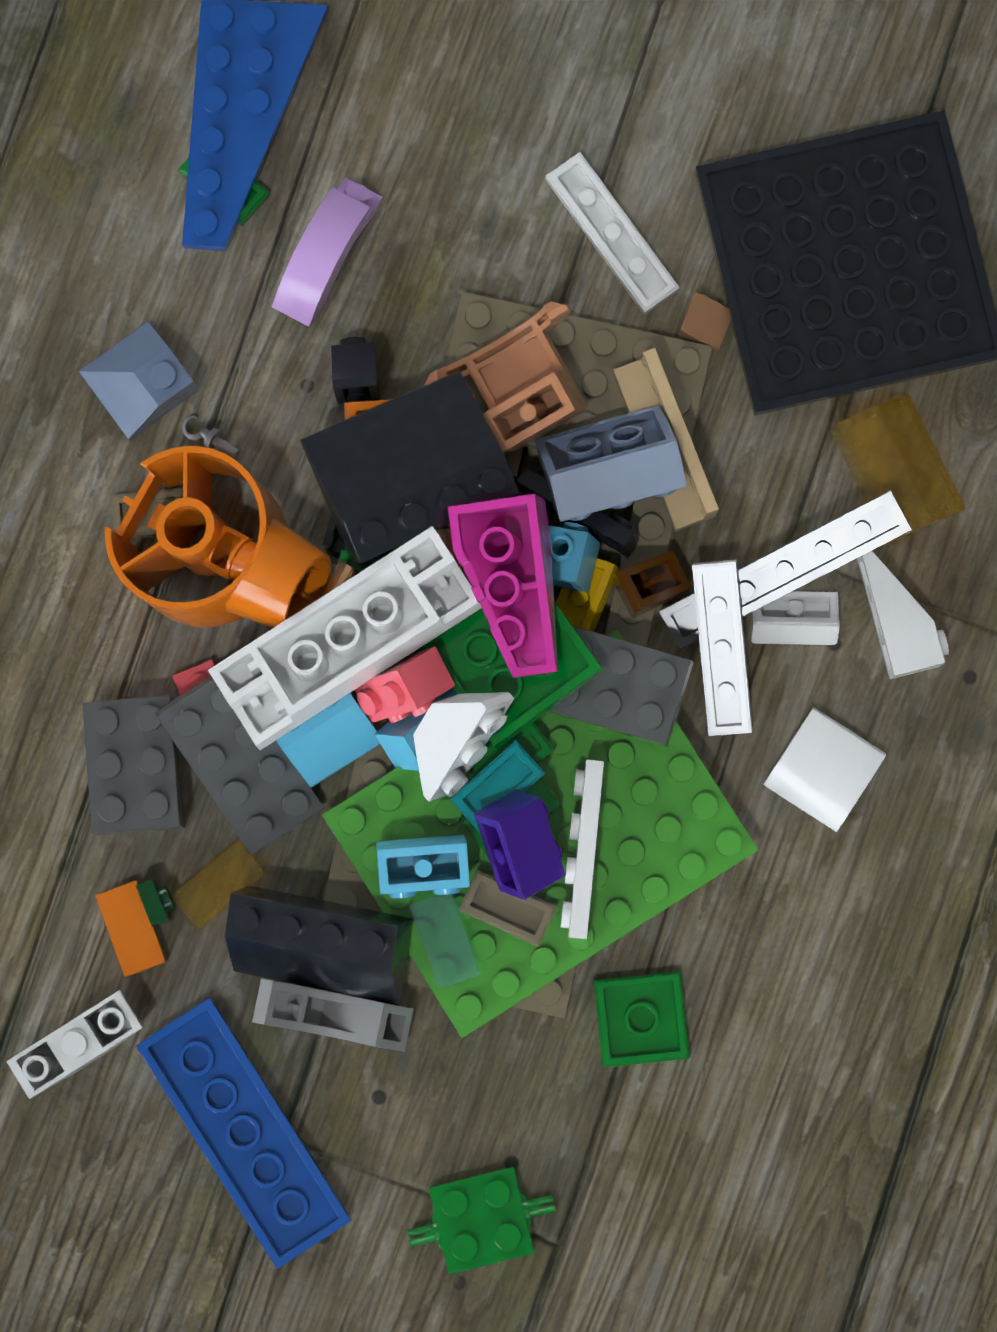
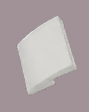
M813 707L763 785L837 832L886 757V753Z

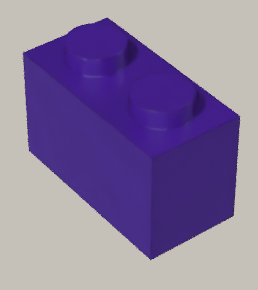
M514 790L474 813L501 892L526 900L566 876L561 861L562 850L553 837L548 822L550 818L549 810L541 800V797Z

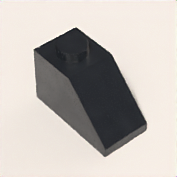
M348 337L341 339L340 345H332V383L337 404L380 400L374 342L366 343V338Z

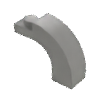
M261 978L252 1022L405 1052L414 1009Z

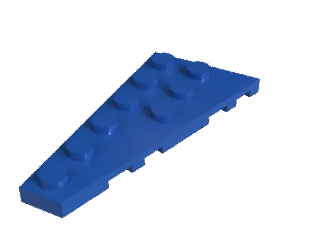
M201 0L182 242L184 249L227 251L239 223L241 213L246 206L248 195L255 179L260 174L263 160L270 144L274 141L298 85V78L306 60L310 57L321 24H324L329 12L328 5L249 0Z

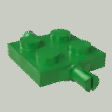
M511 1167L429 1187L434 1209L432 1224L407 1229L408 1237L426 1234L423 1237L410 1239L411 1248L437 1241V1244L444 1252L448 1274L450 1275L535 1254L530 1236L531 1218L553 1212L556 1213L554 1204L537 1208L539 1205L554 1202L552 1194L526 1201L525 1196L519 1189L515 1169Z

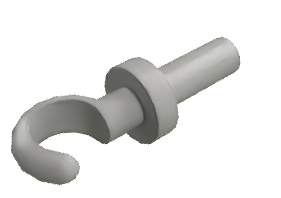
M190 415L184 420L182 431L188 439L199 440L203 438L205 447L211 449L216 447L233 459L239 456L240 450L222 439V432L217 428H213L210 431L203 427L198 433L190 434L188 431L189 423L197 419V416Z

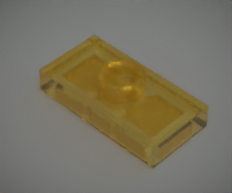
M237 841L171 897L196 928L201 930L229 906L230 894L246 886H254L267 874L241 842Z

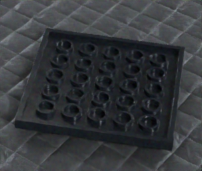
M945 110L696 166L695 174L754 416L997 361V318Z

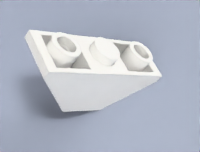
M509 692L457 694L431 704L413 734L423 796L429 802L446 795L453 797L467 784L468 778L466 775L471 767L486 754V743L491 735L503 726L507 719L505 713L514 700V697Z
M119 990L6 1062L28 1098L31 1099L108 1053L141 1030L143 1026Z

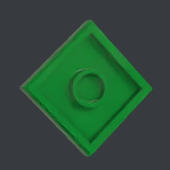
M680 971L593 980L603 1068L690 1059Z

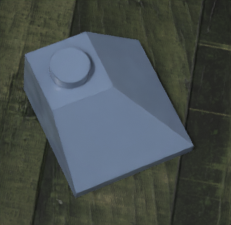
M146 322L79 371L129 441L199 391L187 371L149 322Z

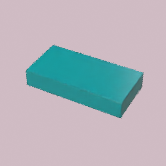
M515 740L457 792L450 801L480 833L474 813L514 790L526 792L545 775V772Z

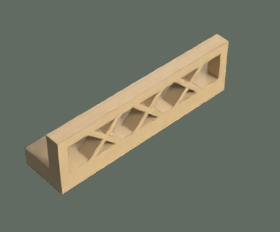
M655 348L642 353L640 360L614 369L613 376L628 413L660 405L677 439L687 487L676 489L674 493L662 497L676 532L715 517L719 508Z

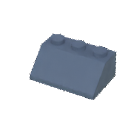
M660 405L534 439L551 499L560 522L565 520H582L597 511L608 508H625L634 501L651 496L665 497L674 493L676 489L687 487L677 439Z

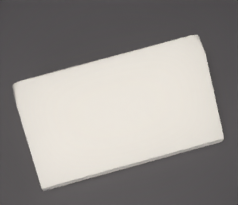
M792 591L751 612L752 643L835 645L837 643L840 628L838 592Z

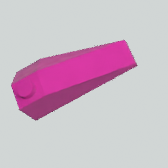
M536 494L448 507L453 551L459 564L462 565L472 586L471 590L477 602L480 603L490 624V630L512 677L517 678L558 672L551 543L545 499Z

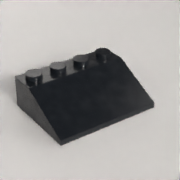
M460 371L300 439L350 561L358 563L365 562L407 543L431 526L437 530L450 524L448 507L504 499L520 493L504 453Z

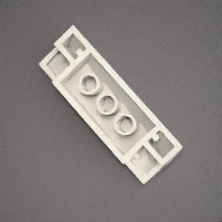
M431 526L208 671L256 747L262 750L482 607L471 590L472 586L434 527Z

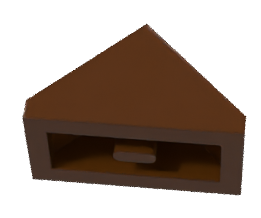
M673 550L624 568L615 573L613 583L632 619L692 589Z

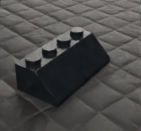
M246 886L230 894L225 939L234 972L399 1006L402 1001L413 918L254 886Z

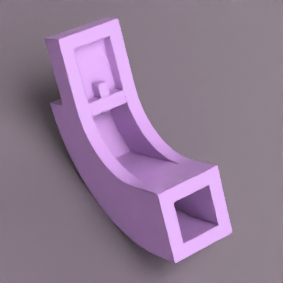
M345 178L337 189L332 187L312 217L289 261L274 298L272 308L310 327L327 304L332 287L347 254L360 233L378 211L382 196L348 178Z

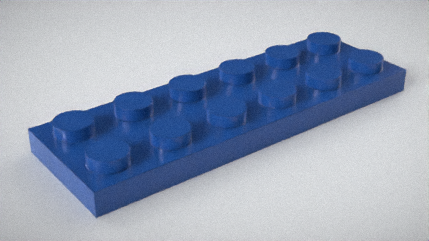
M208 998L136 1045L276 1269L285 1265L352 1220L212 998Z

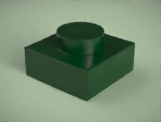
M150 879L136 885L151 926L157 927L172 921L169 911L175 909V904L166 884L159 887L157 880Z

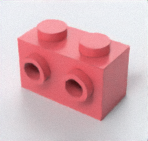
M434 646L409 654L354 691L357 695L358 705L367 714L371 723L388 718L392 724L411 714L417 717L426 713L431 704L436 702L435 698L454 687L455 683Z

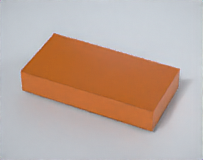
M138 880L95 895L124 977H129L167 962L154 926H151L137 891L136 885L139 884Z

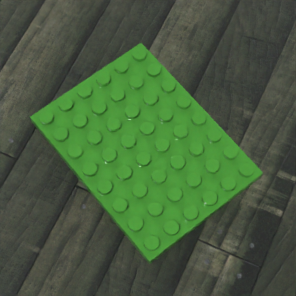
M618 629L607 635L625 641ZM546 712L533 722L554 749V752L539 762L538 765L545 772V775L540 779L560 805L558 809L550 814L548 822L553 837L562 850L561 861L565 874L567 857L576 858L577 840L569 839L572 813L580 814L582 796L573 795L576 769L584 770L586 760L604 761L587 939L568 938L569 928H560L563 901L572 902L573 884H565V876L533 895L557 906L539 947L459 911L458 909L469 887L460 888L459 893L436 895L433 893V890L415 891L416 895L408 898H390L389 894H380L376 850L377 841L464 835L467 843L469 883H471L476 870L495 878L489 858L463 824L466 817L450 801L452 797L446 795L429 802L423 796L419 771L403 770L399 766L322 814L382 912L413 918L409 955L461 1038L475 1031L758 851V848L676 721L668 747L552 712ZM488 740L485 746H488L491 743L490 740Z

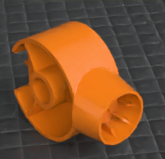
M175 447L161 451L142 461L140 465L148 471V475L134 499L124 496L122 499L130 508L116 532L107 526L105 527L107 554L121 582L136 596L164 616L188 626L217 627L247 618L274 628L318 600L331 574L332 562L329 555L287 527L284 514L273 495L235 459L225 453L207 447ZM212 475L231 476L249 483L259 509L260 528L257 543L252 538L233 529L212 510ZM183 482V498H178L166 506L158 503L146 525L156 530V537L159 542L138 555V549L130 541L161 485L163 484L172 489ZM206 528L204 536L199 543L189 547L193 536L201 529ZM184 566L197 575L205 577L219 575L229 581H233L218 593L192 602L164 601L154 598L149 592V589Z

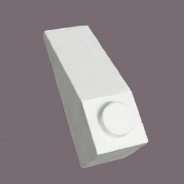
M872 550L859 556L857 560L889 679L943 665L945 663L944 655L949 654L944 631L942 629L936 630L934 620Z

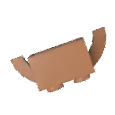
M552 301L545 304L532 318L496 341L457 362L430 373L424 384L427 385L457 371H460L464 380L472 377L489 408L488 411L483 413V416L503 453L521 449L533 442L534 439L545 435L589 409L547 333L570 314L571 309L567 305Z

